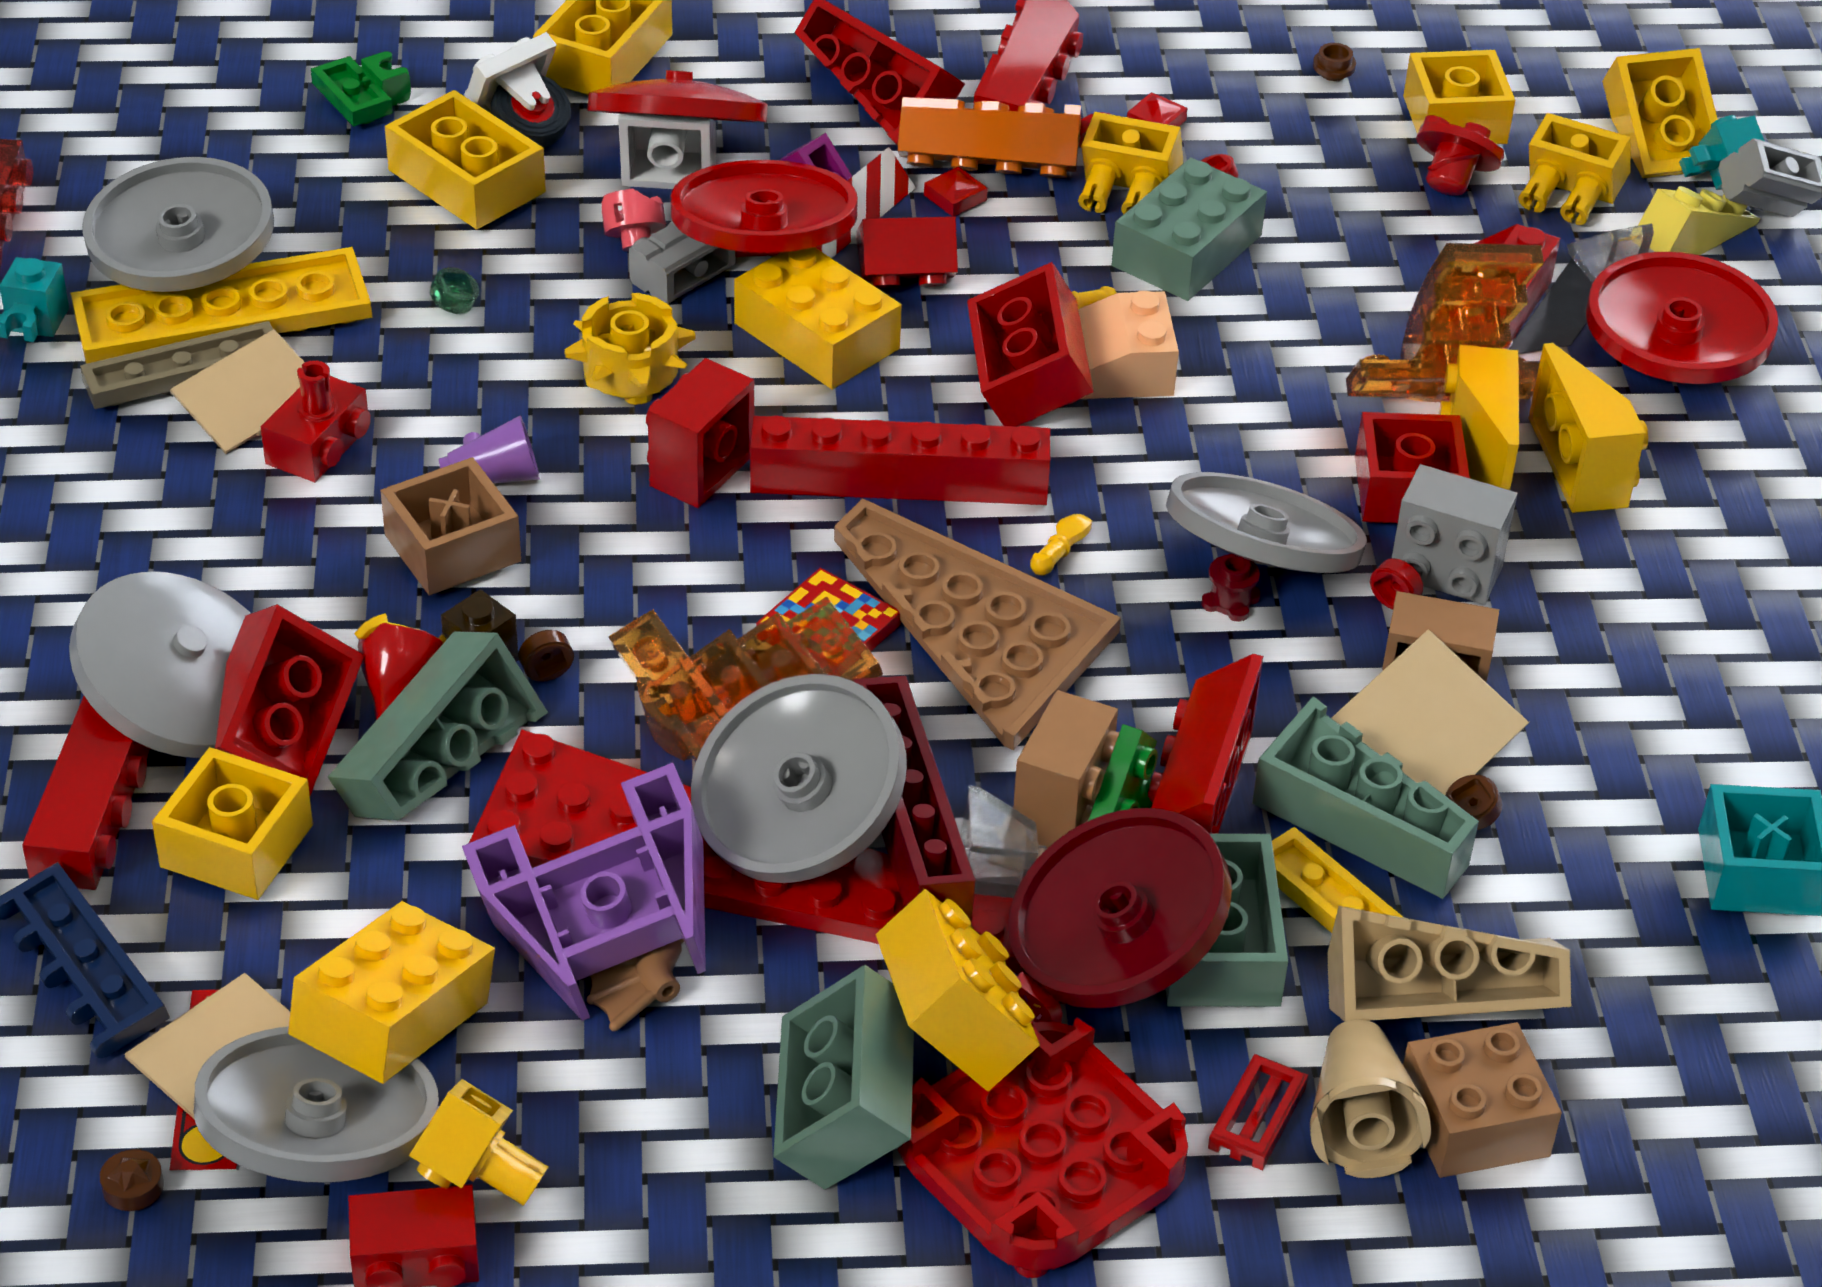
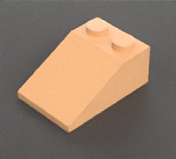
M1165 291L1117 293L1078 309L1094 390L1093 393L1080 399L1174 396L1179 350Z

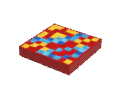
M820 567L756 622V635L827 675L843 677L901 625L900 612L897 608Z

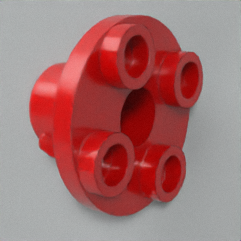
M1434 115L1425 117L1416 137L1418 144L1434 156L1431 165L1427 168L1429 170L1426 176L1428 185L1435 191L1449 196H1460L1469 191L1467 188L1474 171L1490 172L1498 170L1504 159V150L1489 139L1491 131L1488 128L1471 122L1466 123L1465 127L1450 124L1447 120Z

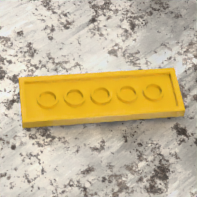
M353 247L250 263L237 273L223 280L189 290L155 292L139 290L120 284L70 292L86 364L266 321L270 322L272 328L277 333L304 331L308 328L338 323L347 324L356 320L372 318L371 301Z

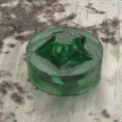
M452 267L439 270L429 289L430 296L435 304L441 309L454 314H463L470 311L480 291L478 283L469 273Z

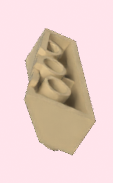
M1338 906L1327 952L1329 1009L1344 1022L1354 1019L1371 1021L1571 1007L1570 950L1551 938L1521 940Z

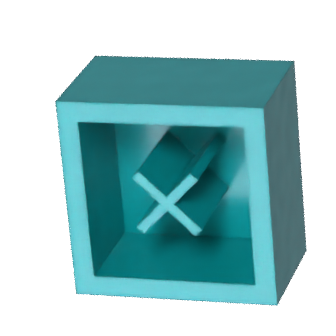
M1710 784L1698 831L1711 910L1822 916L1821 790Z

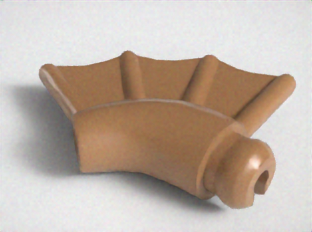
M683 938L589 976L592 981L590 995L586 999L587 1003L596 1005L608 1015L611 1031L620 1030L655 999L660 1002H668L677 996L680 991V984L673 976L672 971L682 952L681 944L684 942Z

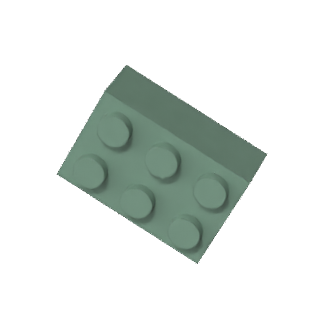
M1189 158L1115 222L1111 266L1189 301L1262 235L1267 191L1248 183L1244 179L1236 178L1211 167L1205 162Z
M1210 834L1229 868L1232 883L1231 905L1223 929L1208 953L1186 975L1165 988L1167 1006L1281 1007L1288 967V955L1271 834Z
M866 965L861 966L782 1016L773 1157L825 1190L888 1152L899 1148L911 1139L914 1030L907 1024L893 983Z

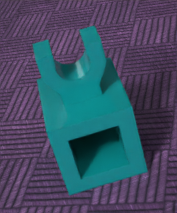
M1729 115L1714 121L1711 124V129L1698 143L1699 145L1690 148L1689 153L1691 157H1685L1679 161L1684 176L1690 177L1709 171L1716 190L1722 189V181L1718 169L1720 161L1733 152L1738 153L1739 148L1753 138L1765 141L1755 115L1739 119L1735 115Z
M15 258L0 284L4 312L0 315V338L8 339L11 331L23 333L24 340L34 342L37 335L54 337L69 310L62 263L43 261L36 258Z

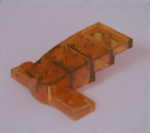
M1446 243L1430 268L1415 299L1403 338L1400 360H1389V357L1385 355H1371L1360 359L1346 378L1347 395L1355 397H1405L1406 399L1426 402L1449 401L1451 393L1444 392L1446 368L1448 363L1456 364L1459 345L1505 349L1512 342L1509 323L1528 304L1526 284L1544 264L1542 246ZM1518 357L1519 399H1530L1533 396L1540 362H1526L1524 358Z
M828 597L823 598L787 622L777 612L738 639L728 629L690 657L687 656L653 609L608 636L613 648L637 680L640 701L653 740L667 753L683 761L694 759L696 762L706 739L724 715L745 697L768 684L785 678L807 674H827L851 681L853 679L877 678L883 675L877 659Z

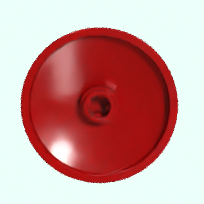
M666 70V79L625 82L589 92L587 111L614 114L635 113L701 117L721 121L767 122L768 104L726 87L693 81V72Z
M745 160L722 163L689 174L674 186L671 193V218L675 226L682 233L696 241L727 250L752 253H778L809 249L832 242L845 235L852 229L857 220V192L847 180L826 169L798 162Z
M1682 252L1642 253L1626 257L1609 265L1594 280L1586 308L1588 327L1595 340L1608 354L1638 372L1678 383H1719L1733 380L1752 372L1768 358L1778 330V314L1775 305L1758 283L1725 263L1708 257Z

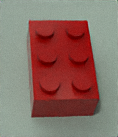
M1053 262L967 300L981 393L1003 426H1018L1033 421L1043 414L1068 403L1076 402L1080 398L1094 392L1077 300Z

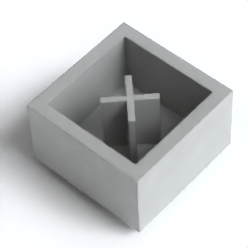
M1420 464L1401 502L1392 558L1403 560L1413 566L1419 573L1424 587L1486 605L1503 567L1518 493Z

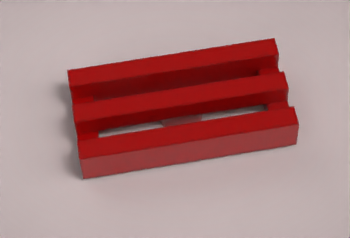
M1254 1054L1209 1136L1208 1149L1219 1153L1222 1147L1231 1150L1230 1158L1241 1162L1243 1156H1247L1253 1159L1252 1167L1263 1171L1306 1089L1308 1074ZM1262 1072L1270 1075L1240 1134L1237 1135L1230 1132ZM1283 1081L1290 1083L1259 1143L1252 1141Z

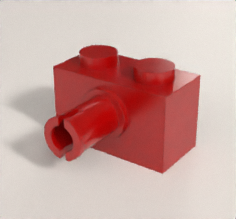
M317 360L305 362L302 364V368L297 369L300 387L260 426L265 464L314 483L330 467L335 466L339 462L342 454L357 439L362 438L366 434L371 420L367 406L366 389L330 376L329 366Z

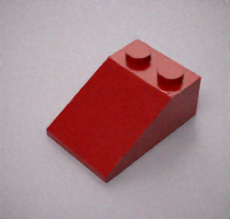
M278 604L246 615L226 662L215 749L306 778L308 780L309 795L311 796L365 655Z

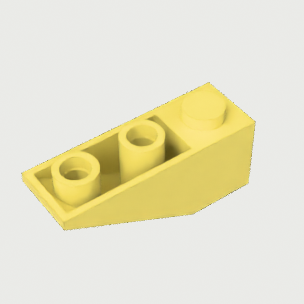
M1679 186L1676 191L1657 189L1632 237L1654 252H1682L1701 255L1757 225L1760 218L1746 210L1748 205L1729 201L1724 194L1719 196L1706 189L1696 193L1682 186Z

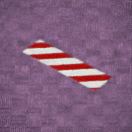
M890 147L847 180L857 192V220L852 229L845 235L832 242L815 247L830 258H833L856 238V231L862 219H878L916 188Z

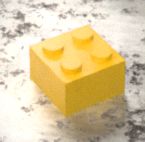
M1495 50L1410 53L1403 97L1417 134L1425 117L1434 115L1447 120L1450 124L1465 127V124L1469 122L1480 124L1491 131L1489 139L1494 143L1508 144L1516 100Z
M209 747L152 820L160 867L259 900L313 826L308 780Z

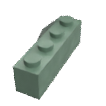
M454 631L328 775V779L355 817L398 821L446 787L447 779L459 771H468L481 761L480 756L496 744L504 745L518 735V728L528 721L536 722L546 715L548 711L498 633Z
M1313 696L1259 757L1252 804L1444 899L1470 865L1479 821L1428 782L1416 783L1402 771L1403 763L1388 752L1382 756L1362 742L1363 733L1348 722L1342 725L1338 724L1326 715L1327 706Z

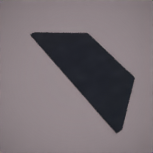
M1572 257L1509 350H1518V354L1540 351L1543 349L1544 343H1554L1558 347L1572 345L1587 322V302L1594 282L1579 258Z

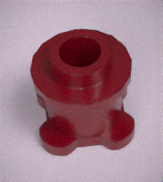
M1234 554L1217 557L1211 562L1208 572L1212 582V589L1209 593L1203 594L1201 605L1208 612L1217 611L1228 615L1232 621H1244L1249 617L1251 605L1258 603L1260 600V590L1256 587L1260 577L1259 568L1253 561Z

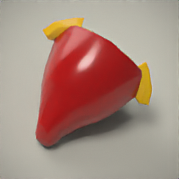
M386 613L372 617L357 629L354 634L359 640L358 652L365 655L361 668L375 702L376 720L447 640L443 634L437 638L423 630L390 623Z

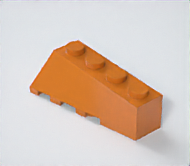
M902 97L897 151L900 157L907 158V164L932 167L934 160L951 161V168L953 169L959 166L963 170L975 171L978 170V164L996 165L995 171L1003 174H1022V168L1040 169V176L1049 178H1066L1067 172H1076L1081 126V105H1065L1064 113H1054L1052 108L1045 107L1043 103H1025V105L1018 107V111H1009V105L999 101L975 102L973 109L964 108L965 102L961 100Z

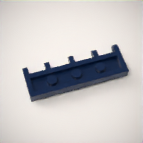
M58 862L0 896V920H6L20 912L29 924L14 935L13 941L18 949L22 952H28L43 944L54 959L53 962L43 967L40 971L39 977L47 988H54L69 980L81 996L67 1007L66 1015L69 1020L75 1025H80L95 1016L105 1029V1031L95 1036L90 1043V1049L97 1058L110 1056L170 1019L163 1002Z

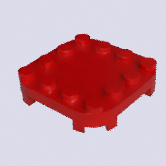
M1078 1018L1074 1020L1073 1026L1055 1021L1034 1022L1033 1019L1031 1025L1040 1046L989 1092L960 1068L932 1086L921 1077L912 1086L911 1139L898 1148L902 1160L912 1175L989 1252L1008 1265L1014 1266L1020 1275L1027 1278L1041 1277L1049 1269H1056L1077 1260L1166 1200L1179 1187L1185 1177L1188 1142L1185 1132L1186 1118L1175 1103H1172L1165 1109L1160 1107L1093 1044L1095 1029Z

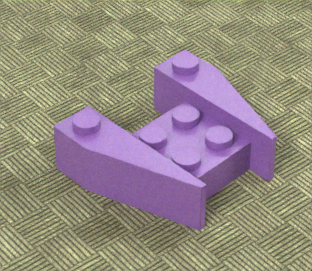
M674 763L621 783L636 824L635 828L532 868L515 825L462 846L476 886L493 925L582 1021L590 1018V1015L576 981L683 938L697 974L706 971L703 839L692 805Z

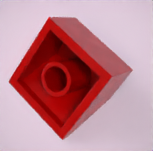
M956 216L862 219L856 231L861 278L873 280V286L876 288L901 286L900 279H919V286L923 287L947 285V278H954L958 273Z

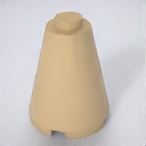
M1363 1019L1343 1022L1330 1033L1310 1119L1311 1142L1318 1157L1327 1165H1329L1328 1160L1344 1167L1345 1174L1357 1178L1383 1177L1403 1170L1412 1163L1411 1155L1422 1144L1423 1148H1425L1431 1136L1430 1115L1423 1098L1382 1029L1377 1024Z

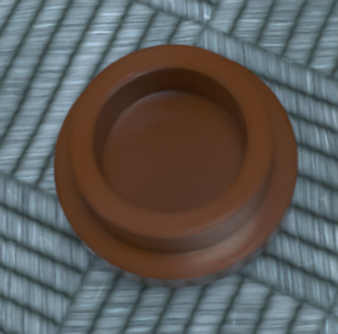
M1327 43L1322 45L1319 52L1314 56L1313 68L1326 80L1340 81L1355 72L1356 60L1353 57L1352 49L1347 45Z

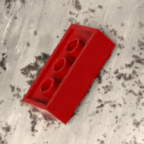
M1251 654L1196 679L1189 700L1180 698L1173 722V730H1178L1177 735H1167L1161 754L1160 766L1165 767L1164 772L1154 771L1148 791V797L1153 803L1151 808L1179 813L1194 820L1209 834L1220 833L1253 732L1264 656Z

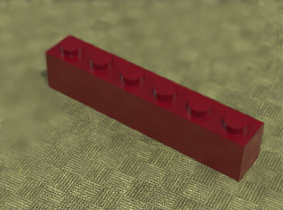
M891 676L853 679V682L869 690L881 701L895 720L905 744L907 770L903 792L892 818L881 832L904 907L924 889H927L942 903L947 898L954 901L965 912L971 922L976 880L907 677Z

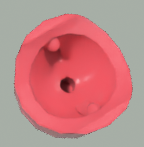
M634 188L615 191L603 196L602 218L604 233L608 237L621 238L622 250L625 252H629V248L642 237L648 238L653 233L666 227L663 202L658 196L649 198ZM618 206H622L623 209L619 211Z

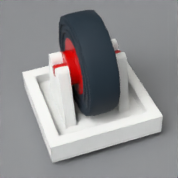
M547 32L532 39L528 37L522 38L509 50L496 56L488 54L474 65L473 74L464 96L543 148L551 146L563 136L571 118L570 101L565 91L555 81L545 77L557 46Z

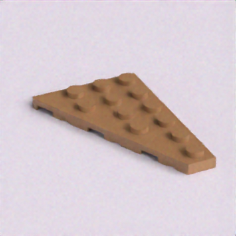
M863 498L834 526V541L884 602L897 608L900 612V621L1000 742L1011 750H1014L1038 724L1056 690L1066 692L1120 632L1121 617Z

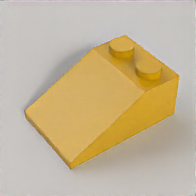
M1700 48L1616 57L1602 82L1611 119L1618 133L1631 137V158L1641 177L1651 178L1683 174L1679 161L1682 158L1691 157L1689 153L1690 148L1698 146L1701 139L1711 129V124L1718 120Z
M1544 343L1528 418L1571 512L1628 508L1633 487H1637L1639 483L1640 472L1638 464L1641 452L1648 446L1646 423L1643 420H1639L1630 400L1554 343Z
M1459 345L1456 364L1448 363L1445 374L1444 392L1451 393L1450 400L1440 402L1439 415H1460L1470 479L1510 490L1519 448L1518 350Z

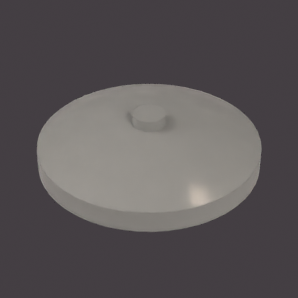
M180 157L140 166L110 182L89 204L83 218L82 230L89 258L103 275L127 287L145 291L171 292L199 288L218 282L250 264L263 251L271 238L274 228V214L268 190L252 172L237 164L220 159Z
M1215 472L1184 474L1175 478L1172 482L1166 502L1169 514L1185 529L1224 551L1253 561L1256 564L1304 572H1344L1354 569L1360 564L1367 543L1366 534L1360 526L1337 509L1295 490L1254 478Z
M140 572L118 577L106 583L91 595L73 626L69 644L72 671L77 684L90 705L119 732L159 752L175 756L201 758L209 747L215 749L226 662L245 616L251 613L221 590L187 576L167 572Z
M807 674L785 678L768 684L745 697L728 711L714 727L701 748L691 783V804L701 835L727 865L737 872L756 880L773 883H791L810 880L830 873L861 854L874 842L892 818L900 801L906 779L907 759L905 744L895 720L881 701L869 690L851 680L827 674Z
M289 1026L256 1032L225 1045L204 1063L197 1075L194 1093V1119L199 1132L211 1147L227 1159L247 1169L293 1181L342 1182L357 1180L384 1173L402 1165L412 1158L409 1154L436 1113L439 1102L436 1082L432 1074L418 1058L382 1084L288 1034Z

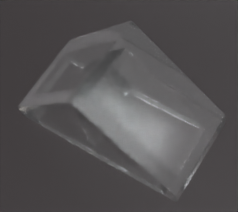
M1651 223L1612 230L1567 244L1568 253L1593 283L1605 268L1616 261L1629 256L1648 253L1654 234L1653 225Z

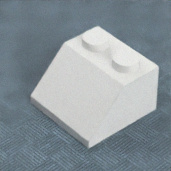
M619 113L622 186L673 189L680 180L689 174L715 165L716 121L713 119Z

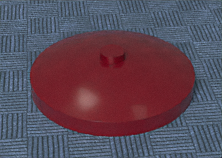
M1133 808L1094 818L1067 832L1049 846L1036 859L1020 882L1011 904L1008 920L1009 940L1013 954L1025 974L1030 976L1055 1000L1064 1004L1084 1008H1108L1145 999L1174 984L1201 961L1216 942L1226 922L1231 905L1232 883L1229 868L1211 835L1194 820L1179 813L1156 808Z

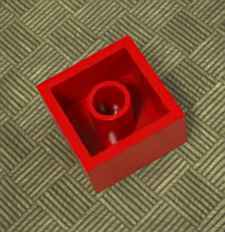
M704 358L690 372L683 374L678 383L661 399H656L651 404L646 415L649 448L647 462L649 463L650 487L699 508L750 459L754 416V379Z
M1362 412L1355 452L1362 522L1398 523L1402 499L1420 464L1470 478L1460 415Z

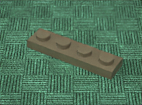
M266 321L80 365L82 380L94 409L116 406L124 402L157 394H166L170 392L171 388L268 333L273 328L270 322Z

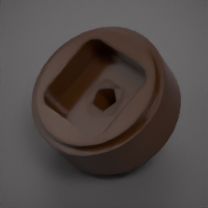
M543 630L531 635L523 642L518 652V658L525 674L530 679L544 682L563 675L573 663L574 652L567 637L562 632Z
M1467 775L1456 780L1448 788L1445 795L1479 821L1477 830L1484 829L1494 823L1502 811V799L1495 783L1482 775Z
M131 1149L121 1151L110 1157L100 1171L103 1197L110 1206L118 1210L136 1211L153 1204L163 1191L164 1180L160 1162L153 1154L144 1150Z

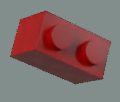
M473 1184L464 1185L462 1188L449 1186L447 1189L438 1187L348 1196L350 1260L354 1287H453L460 1283L479 1282Z

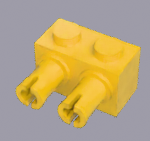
M1094 112L1081 145L1085 180L1087 181L1079 196L1078 203L1083 209L1091 211L1094 202L1097 201L1095 213H1101L1107 207V201L1113 185L1130 189L1121 207L1122 213L1125 214L1183 164L1181 127Z
M1547 113L1529 143L1530 180L1518 197L1519 203L1525 209L1530 210L1534 202L1538 200L1534 206V212H1542L1545 210L1547 202L1556 187L1570 191L1569 197L1560 209V214L1564 220L1572 223L1576 214L1579 213L1576 218V225H1584L1597 200L1613 204L1630 174L1631 137Z
M461 1079L447 1093L409 1154L410 1157L420 1162L416 1170L423 1177L440 1187L447 1189L452 1182L462 1188L468 1180L474 1182L478 1177L523 1206L549 1166L503 1138L506 1132L501 1129L513 1110L464 1079Z

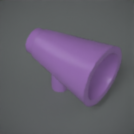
M521 415L482 436L476 432L466 434L463 438L462 446L447 453V456L438 459L440 468L473 457L493 484L540 479L533 449Z

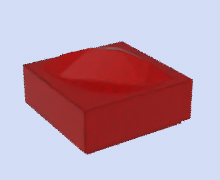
M1151 92L1127 112V118L1179 127L1187 120L1188 108Z
M959 166L924 183V196L951 216H956L987 201L988 188Z

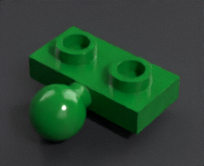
M1122 724L1088 821L1120 810L1152 807L1153 803L1148 797V791L1151 783L1150 777L1155 770L1158 759V751L1155 749L1157 741L1143 730Z

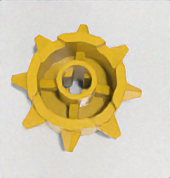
M631 293L632 300L617 301L609 304V296L590 305L584 313L582 321H574L573 324L582 331V339L564 349L565 357L583 362L584 379L588 387L598 389L604 394L624 398L629 404L648 403L651 401L653 394L660 392L673 382L678 373V368H687L688 364L678 357V349L695 340V332L677 327V323L672 317V308L657 297L641 293Z

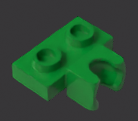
M389 51L361 59L362 66H359L351 56H347L311 68L312 84L353 127L360 124H368L375 119L393 114L392 106L408 101L411 95L408 69L405 67L392 69L393 59L392 53Z

